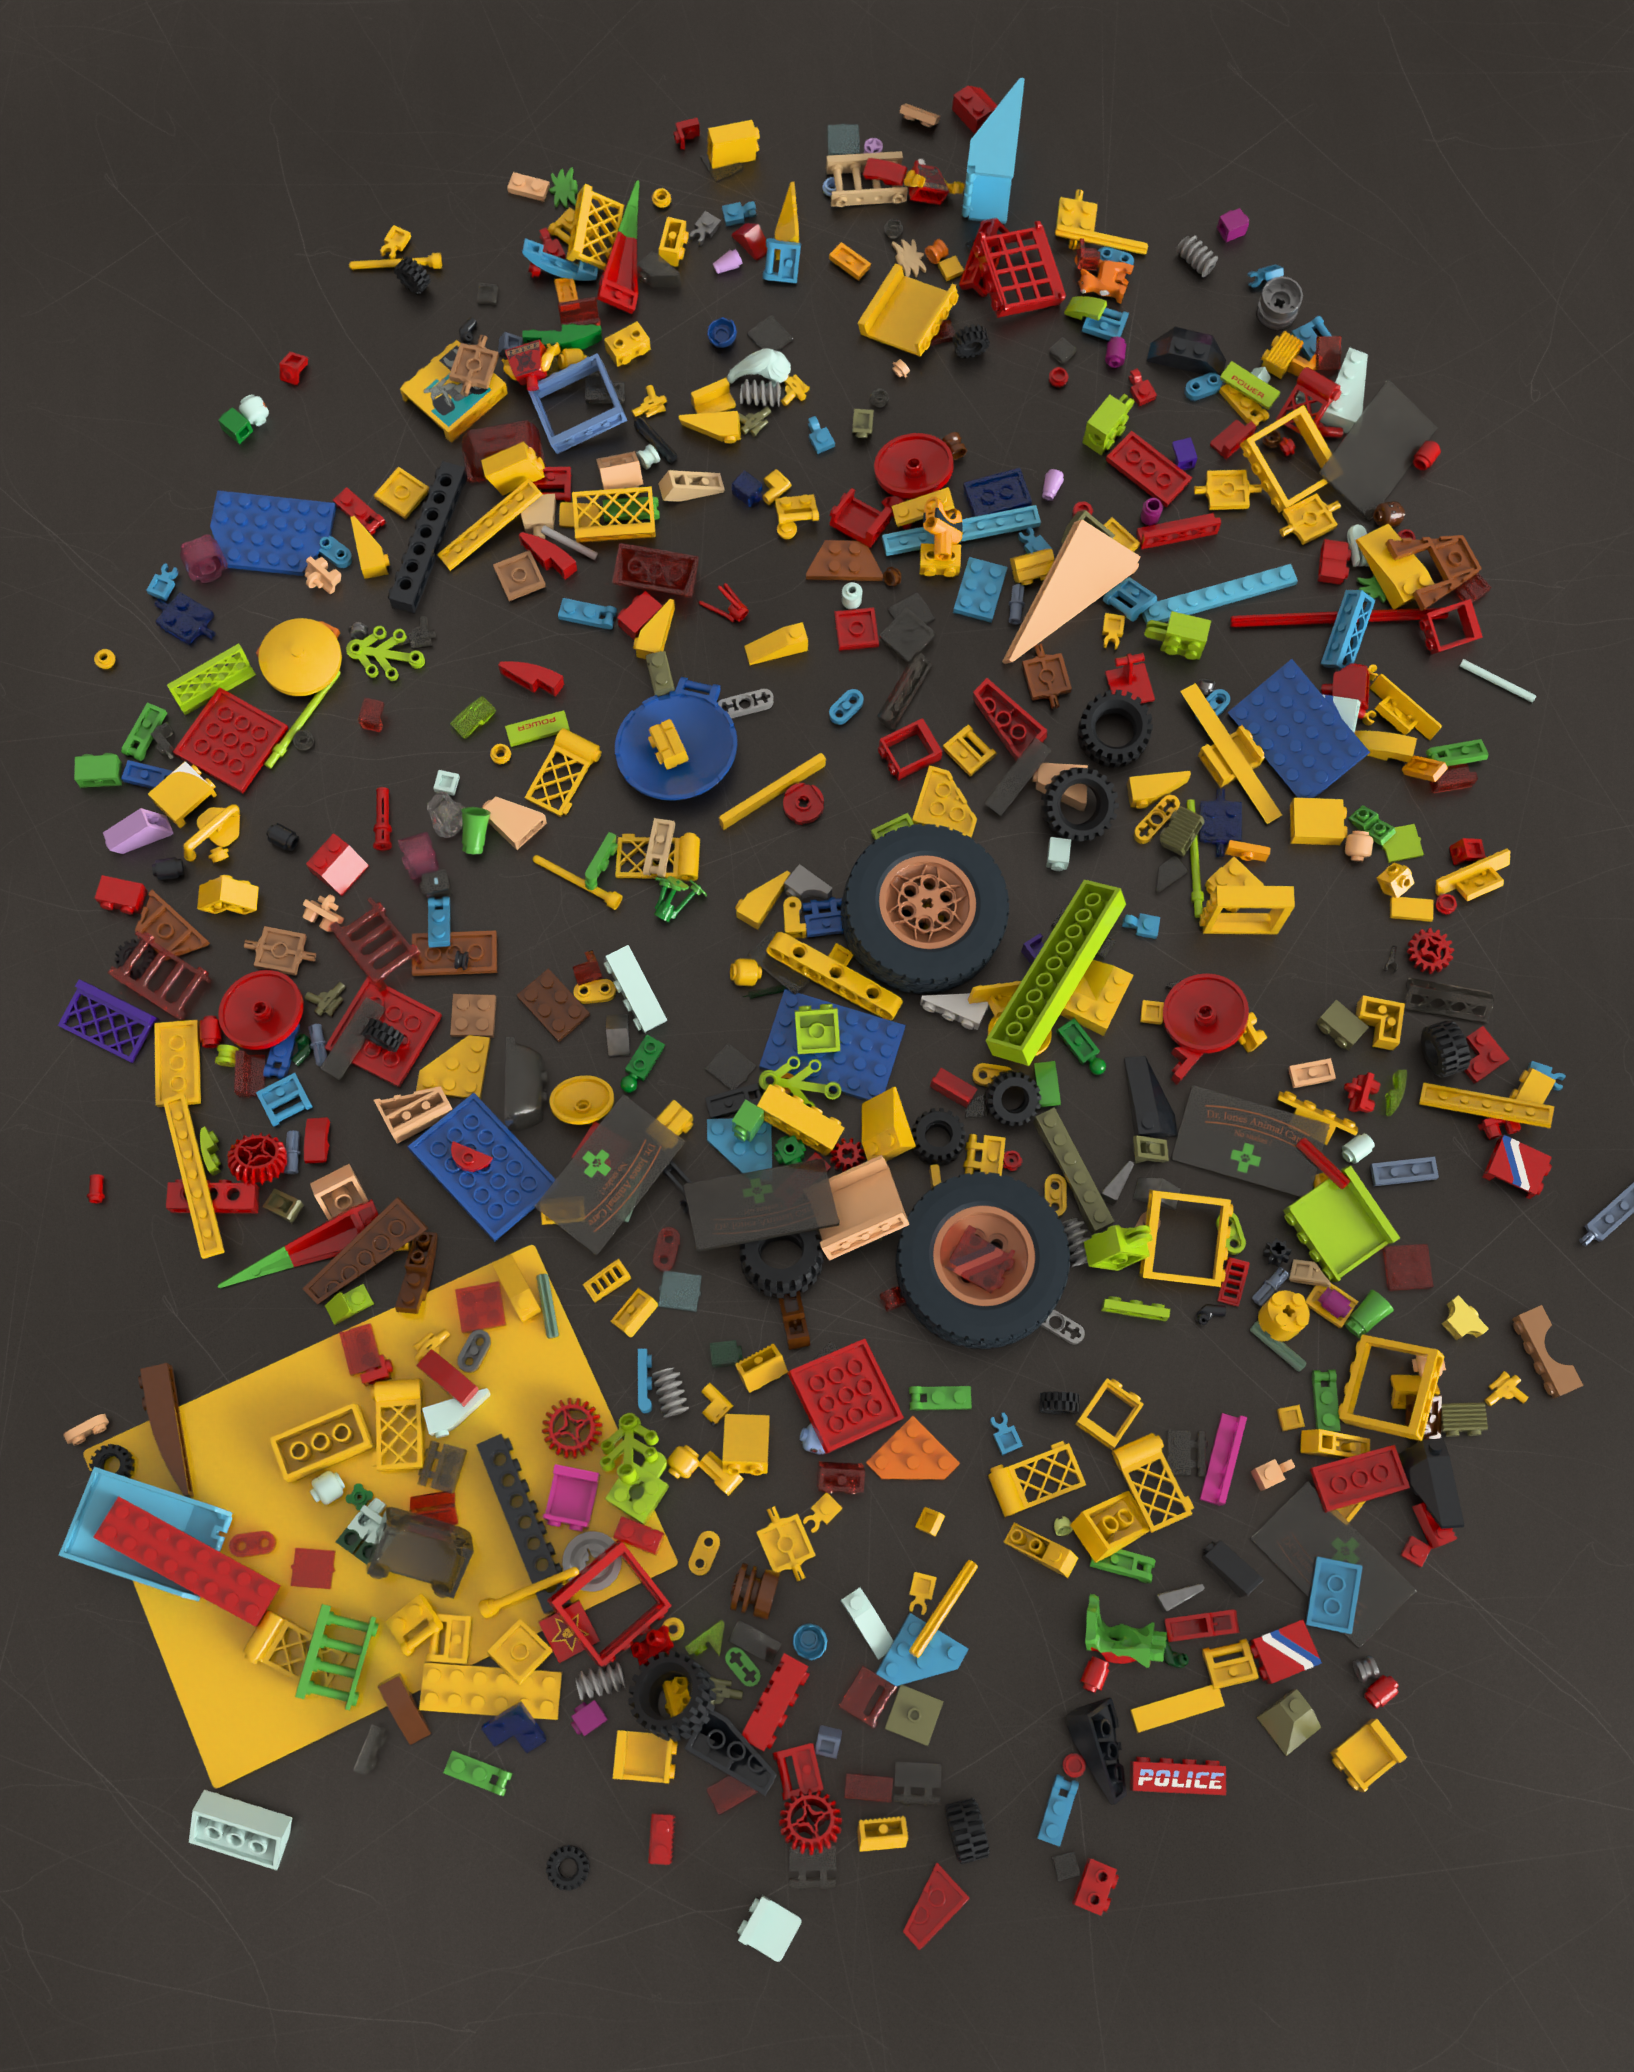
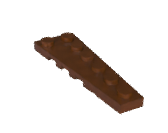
M397 1197L302 1289L319 1304L426 1231L428 1227Z

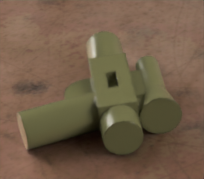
M766 406L755 415L750 413L744 416L738 412L740 423L744 424L740 431L744 435L750 432L755 437L768 424V421L764 420V418L771 413L770 408Z
M339 982L328 993L322 992L318 996L307 992L305 999L317 1004L318 1007L314 1012L318 1016L325 1012L328 1016L332 1017L335 1009L344 1000L339 997V994L346 986Z
M712 1676L709 1678L716 1687L711 1689L716 1693V1700H711L710 1702L712 1705L722 1703L724 1698L742 1700L743 1691L726 1688V1686L731 1687L732 1681L717 1679Z

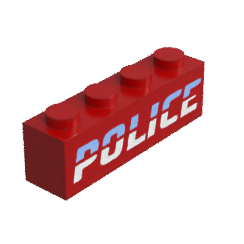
M1136 1757V1762L1130 1761V1790L1226 1795V1766H1219V1761L1205 1760V1765H1196V1760L1182 1759V1764H1174L1173 1759L1159 1758V1763L1150 1762L1149 1757Z

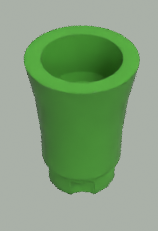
M478 807L463 808L461 810L463 829L462 851L468 854H481L485 845L487 824L491 812Z
M1371 1289L1363 1302L1344 1324L1354 1336L1360 1339L1362 1334H1367L1383 1318L1394 1312V1309L1383 1296Z

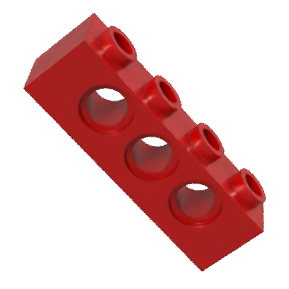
M182 1179L168 1182L166 1209L171 1213H190ZM207 1180L210 1194L214 1191L218 1192L216 1199L212 1200L215 1213H258L260 1188L256 1183L253 1186L251 1182L244 1184L243 1180L240 1183H232L231 1180H219V1183H210ZM234 1192H240L238 1199L233 1201L230 1199Z

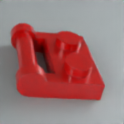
M545 467L543 469L545 477L533 482L538 489L564 488V492L541 493L555 494L556 500L571 502V467Z
M813 1743L772 1753L778 1765L784 1791L782 1793L783 1800L790 1799L792 1795L798 1797L800 1790L804 1795L808 1794L809 1789L812 1790V1793L824 1790ZM792 1756L799 1789H792L785 1757Z

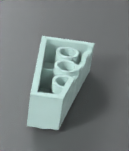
M1349 348L1335 382L1341 386V395L1337 401L1330 403L1320 422L1328 427H1341L1344 433L1356 437L1362 421L1368 354Z
M629 945L605 956L603 964L608 974H612L618 993L621 992L625 998L623 1003L627 1011H632L635 1017L633 1022L637 1030H642L645 1033L665 1023L667 1018Z

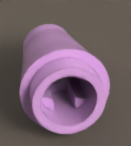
M735 249L733 251L729 250L712 264L717 274L739 268L742 260Z
M1050 469L1045 474L1042 498L1049 501L1054 499L1064 481V474L1062 472Z

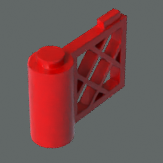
M1309 367L1304 368L1299 374L1297 384L1276 420L1278 421L1283 418L1287 411L1296 410L1303 405H1307L1308 413L1317 429H1319L1318 423L1328 406L1333 401L1339 399L1341 386ZM1301 391L1305 394L1306 402L1296 405L1295 397ZM1315 402L1322 403L1323 405L1319 412L1312 414L1310 404ZM1294 420L1284 424L1301 434L1298 427L1292 425L1295 423Z

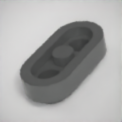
M475 1330L468 1337L457 1359L458 1366L462 1371L472 1373L479 1368L491 1346V1338L486 1331ZM478 1339H484L483 1345L478 1346L476 1344ZM468 1358L473 1359L472 1365H466Z

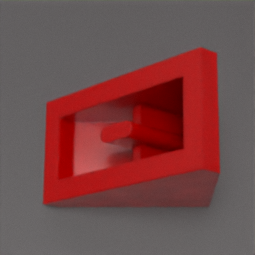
M746 223L732 233V237L756 261L767 254L766 238L759 224Z

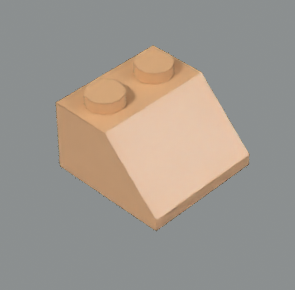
M635 451L596 459L604 490L638 488L639 485H643L640 464Z
M350 1164L310 1183L313 1194L328 1220L351 1207L368 1201Z

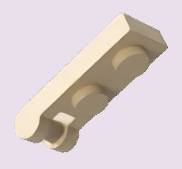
M654 818L643 868L644 875L657 874L658 877H665L675 829L674 821ZM653 861H659V866H653Z

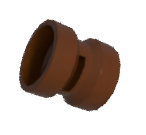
M952 432L942 439L950 448L953 460H957L966 454L967 449L961 443V436L958 432Z

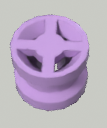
M870 138L865 142L864 154L882 153L883 144L879 139Z

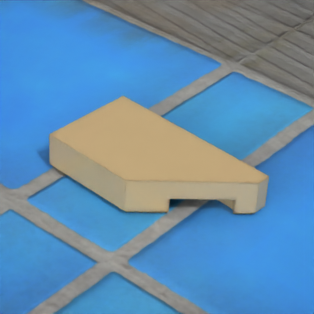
M1293 1259L1289 1277L1290 1282L1331 1287L1330 1281L1315 1262Z

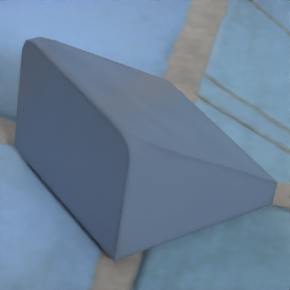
M504 332L499 338V355L506 356L505 350L522 345L523 338Z
M821 1725L814 1750L815 1754L836 1759L842 1730Z

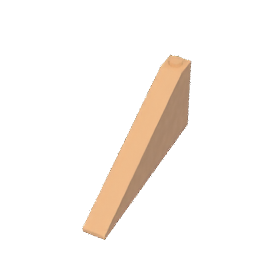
M1081 519L1074 522L1002 662L1007 664L1015 661L1128 576L1135 573L1139 566L1140 556Z

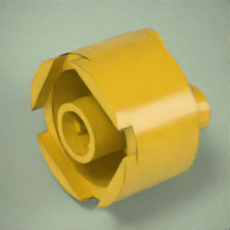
M1279 1291L1273 1294L1262 1306L1258 1313V1321L1261 1329L1270 1334L1272 1339L1288 1341L1308 1324L1310 1314L1303 1295L1291 1291Z

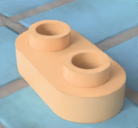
M100 1414L70 1429L63 1436L67 1444L79 1445L86 1440L85 1437L92 1433L96 1435L105 1431L109 1421L105 1414Z

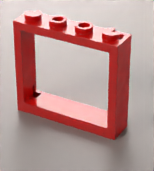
M618 1540L547 1600L595 1664L600 1667L613 1662L618 1652L627 1650L634 1643V1638L648 1632L651 1628L650 1624L656 1619L660 1620L665 1617L664 1614L668 1612L667 1609L672 1606L626 1545ZM621 1556L656 1601V1604L598 1654L563 1609L562 1605L615 1559Z

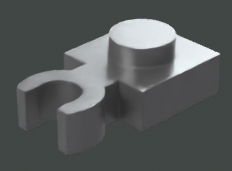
M705 211L695 223L696 230L690 233V240L693 241L695 237H699L698 245H703L704 237L711 238L721 226V220Z

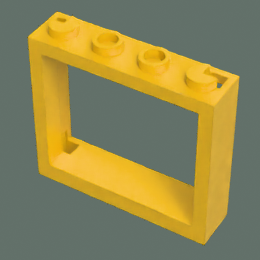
M1304 405L1239 444L1244 452L1243 455L1251 464L1253 473L1260 479L1263 490L1268 493L1272 505H1275L1279 513L1343 474ZM1293 419L1326 478L1288 500L1255 441Z
M1217 885L1214 892L1210 894V900H1207L1206 907H1203L1199 926L1203 927V934H1278L1295 907L1294 886ZM1223 908H1272L1269 913H1220Z
M1149 1189L1145 1225L1150 1227L1151 1232L1149 1234L1152 1235L1153 1240L1147 1243L1150 1256L1141 1260L1139 1276L1150 1279L1221 1287V1282L1225 1280L1223 1263L1228 1257V1248L1225 1247L1226 1239H1229L1231 1227L1228 1226L1229 1217H1232L1233 1214L1231 1200ZM1161 1198L1221 1205L1212 1279L1153 1272Z
M1362 1334L1360 1341L1356 1344L1357 1354L1355 1361L1350 1366L1351 1376L1344 1388L1345 1398L1339 1406V1418L1348 1425L1422 1441L1444 1359L1443 1354L1437 1349ZM1371 1346L1427 1357L1409 1427L1353 1414Z

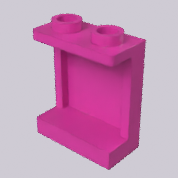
M555 1464L553 1481L543 1519L548 1521L547 1525L560 1527L562 1523L570 1525L569 1529L582 1532L583 1528L589 1529L600 1474Z

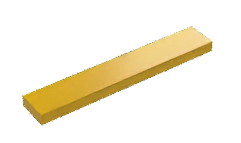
M527 479L437 554L438 557L451 571L543 494L530 479Z
M822 753L817 754L719 817L722 829H727L787 791L792 785L803 781L825 767V756Z
M1423 1083L1419 1102L1421 1105L1551 1128L1555 1107L1429 1083Z

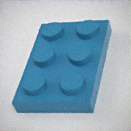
M969 557L953 613L992 623L1007 567Z
M1316 1556L1306 1625L1352 1634L1363 1566Z

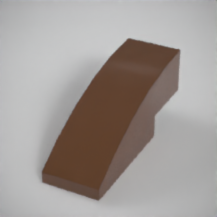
M799 1291L796 1292L797 1296L790 1297L789 1294H786L784 1298H778L789 1350L810 1346V1337Z
M398 1673L379 1683L378 1689L409 1744L411 1745L430 1735L431 1731L401 1674Z

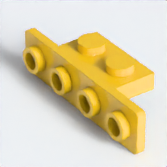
M1380 674L1370 686V689L1382 699L1375 710L1404 735L1416 728L1428 740H1431L1441 729L1442 725L1383 674Z
M1504 849L1471 865L1460 868L1453 873L1440 877L1436 880L1435 893L1437 896L1456 889L1466 901H1470L1503 886L1504 879L1496 871L1510 864V851Z
M1021 981L973 987L968 997L969 1004L988 1002L995 1018L1000 1017Z
M1279 1091L1277 1099L1296 1108L1289 1125L1309 1134L1310 1136L1308 1137L1327 1145L1336 1127L1357 1135L1358 1127L1355 1126V1122L1344 1118V1120L1335 1117L1336 1114L1327 1109L1322 1111L1316 1108V1104L1308 1100L1304 1102L1296 1099L1297 1096L1291 1092L1285 1091L1283 1093ZM1288 1126V1128H1291V1129H1293V1130H1295V1131H1297V1132H1299V1133H1301V1134H1303V1135H1306L1305 1133H1303V1132H1301V1131H1299V1130H1297V1129H1295V1128H1292V1127Z

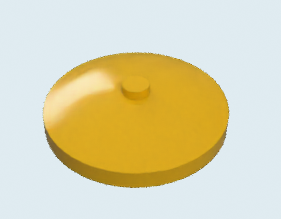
M297 618L280 623L265 636L259 649V666L265 679L273 688L287 695L306 696L321 691L334 680L341 666L342 653L336 636L327 626L312 619Z

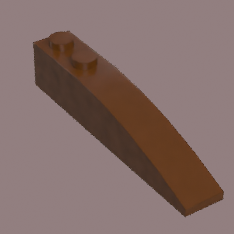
M168 1363L140 1369L141 1376L138 1377L140 1388L144 1389L145 1397L142 1398V1405L144 1410H147L160 1454L183 1495L192 1498L194 1494L173 1367Z

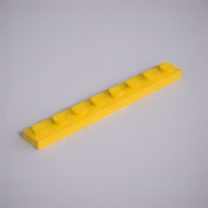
M182 1093L163 1099V1104L201 1257L205 1259L225 1253L186 1096Z

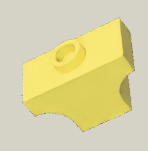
M1459 1295L1446 1304L1449 1308V1316L1442 1325L1455 1340L1460 1339L1465 1334H1471L1477 1338L1489 1329L1478 1317V1312L1473 1307L1468 1306Z

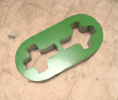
M737 1647L729 1649L725 1658L731 1670L745 1686L752 1687L757 1685L760 1681L758 1668L742 1649ZM732 1652L735 1654L741 1653L740 1660L744 1664L742 1667L736 1662L730 1663L732 1658L730 1654ZM744 1667L750 1672L754 1670L757 1673L754 1676L756 1680L753 1683L750 1680L747 1682L744 1680L746 1677L742 1670Z

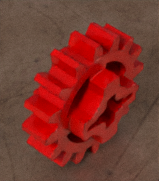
M1429 928L1426 933L1423 929L1418 934L1415 933L1412 936L1413 940L1408 942L1410 948L1407 950L1408 954H1412L1408 960L1416 962L1413 967L1420 966L1421 972L1428 969L1429 974H1432L1434 969L1439 973L1442 967L1446 968L1449 965L1448 962L1453 959V956L1450 954L1454 952V948H1449L1452 941L1445 940L1447 934L1439 935V929L1433 933L1432 928ZM1420 942V945H1419V946H1420L1421 949L1418 951V950H1417V947H1418V943ZM1441 951H1443V958H1442V960L1440 959V958H1441V955H1440V952H1441Z

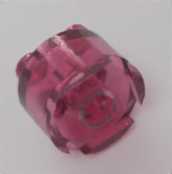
M203 535L181 545L180 558L192 581L200 580L201 583L212 582L223 575L222 570L224 568L227 569V560L218 542L210 535Z
M428 832L398 840L401 852H404L405 856L402 857L405 869H408L411 879L439 871V863L435 850L432 848V841Z

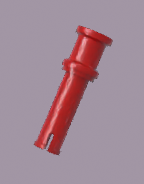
M380 787L376 789V824L373 827L375 832L373 848L384 851L392 848V843L390 842L392 827L389 824V789Z

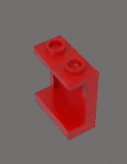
M851 488L848 493L842 495L839 505H835L829 515L831 516L830 526L871 548L889 525L893 510L887 506L882 512L855 498V490Z

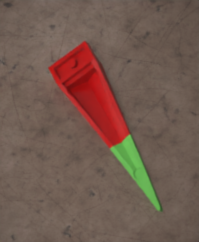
M639 180L636 181L601 276L597 295L598 300L631 314L635 311L638 298L637 218Z
M368 1200L345 1210L219 1283L218 1288L336 1257L379 1215L373 1200Z

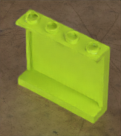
M1347 1166L1340 1170L1350 1180L1344 1189H1340L1328 1178L1283 1209V1212L1286 1214L1284 1217L1290 1226H1294L1298 1232V1239L1301 1243L1307 1245L1310 1250L1309 1255L1316 1263H1319L1322 1273L1331 1282H1339L1342 1276L1380 1249L1400 1239L1352 1166Z

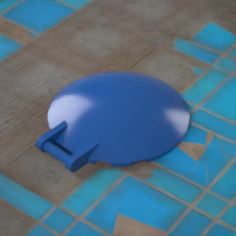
M680 677L675 691H670V694L659 697L657 695L643 701L642 705L636 710L630 711L617 732L615 755L621 774L632 787L656 799L682 800L708 791L723 779L731 768L736 756L737 733L728 712L718 705L717 699L721 690L720 685L713 684L711 686L689 681L686 677ZM686 688L709 693V695L688 691ZM668 719L672 720L689 758L687 762L678 764L669 770L666 769L664 763L659 764L655 755L658 750L656 747L652 749L648 737L651 736L649 728L661 724V722Z

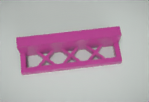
M1224 1413L1221 1414L1199 1500L1218 1506L1226 1503L1247 1417L1239 1416L1237 1418Z

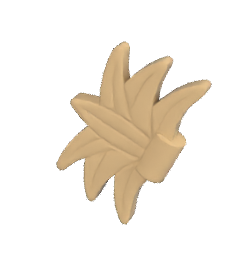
M903 239L901 240L902 247L892 242L891 245L897 252L895 259L897 264L902 265L906 277L910 276L912 270L917 278L919 268L926 273V267L920 260L924 257V253L917 252L914 239H912L911 246Z

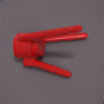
M727 583L723 584L726 590L720 585L718 589L732 603L728 608L729 614L710 604L699 601L700 605L728 618L732 623L735 620L741 622L749 612Z

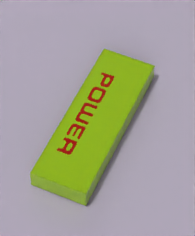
M1232 361L1220 376V380L1267 410L1270 409L1280 395V391Z
M564 710L505 726L511 747L558 735L562 728L570 731Z

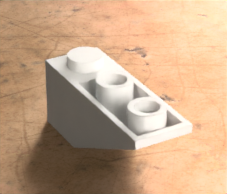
M970 993L922 996L920 1005L926 1011L938 1012L942 1014L943 1018L949 1021L956 1020L963 1027L971 1030L973 1028L978 1030L989 1004L988 1002L969 1004L968 997Z

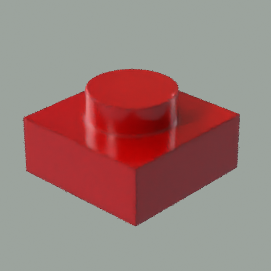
M1410 1536L1400 1556L1420 1568L1423 1566L1432 1547Z

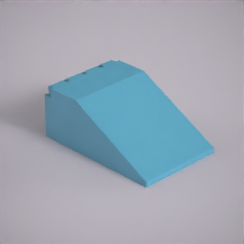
M1019 78L970 141L962 216H969V220L983 221L997 218L1002 224L1007 222L1025 78Z
M94 1467L59 1556L187 1599L199 1601L200 1596L93 1537L119 1496L220 1552L225 1537L219 1536L220 1531L228 1532L233 1519L231 1517L233 1513Z

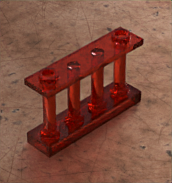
M370 897L367 899L372 907L370 911L347 927L343 926L341 928L337 922H334L329 927L379 992H382L387 988L383 981L386 979L385 976L410 958H413L420 965L422 962L418 955L421 953L414 943L410 945L384 914L386 910L380 902L375 903ZM377 915L383 921L380 926L360 940L352 941L350 939L354 931ZM387 930H390L395 936L370 955L366 954L364 956L361 953L364 946ZM401 943L406 952L383 968L375 970L373 967L374 962Z
M137 931L135 935L141 939L137 947L122 967L120 966L117 969L112 966L107 973L179 1021H184L187 1017L183 1012L185 1009L184 1005L202 980L210 984L212 980L208 977L209 973L199 966L195 969L154 942L156 938L149 933L144 932L141 934ZM150 945L159 953L140 979L137 978L135 981L129 977L131 974L129 971L147 946ZM167 956L177 964L159 990H155L153 993L147 989L149 986L147 983ZM185 968L195 976L179 999L170 1004L165 1000L167 997L165 995Z

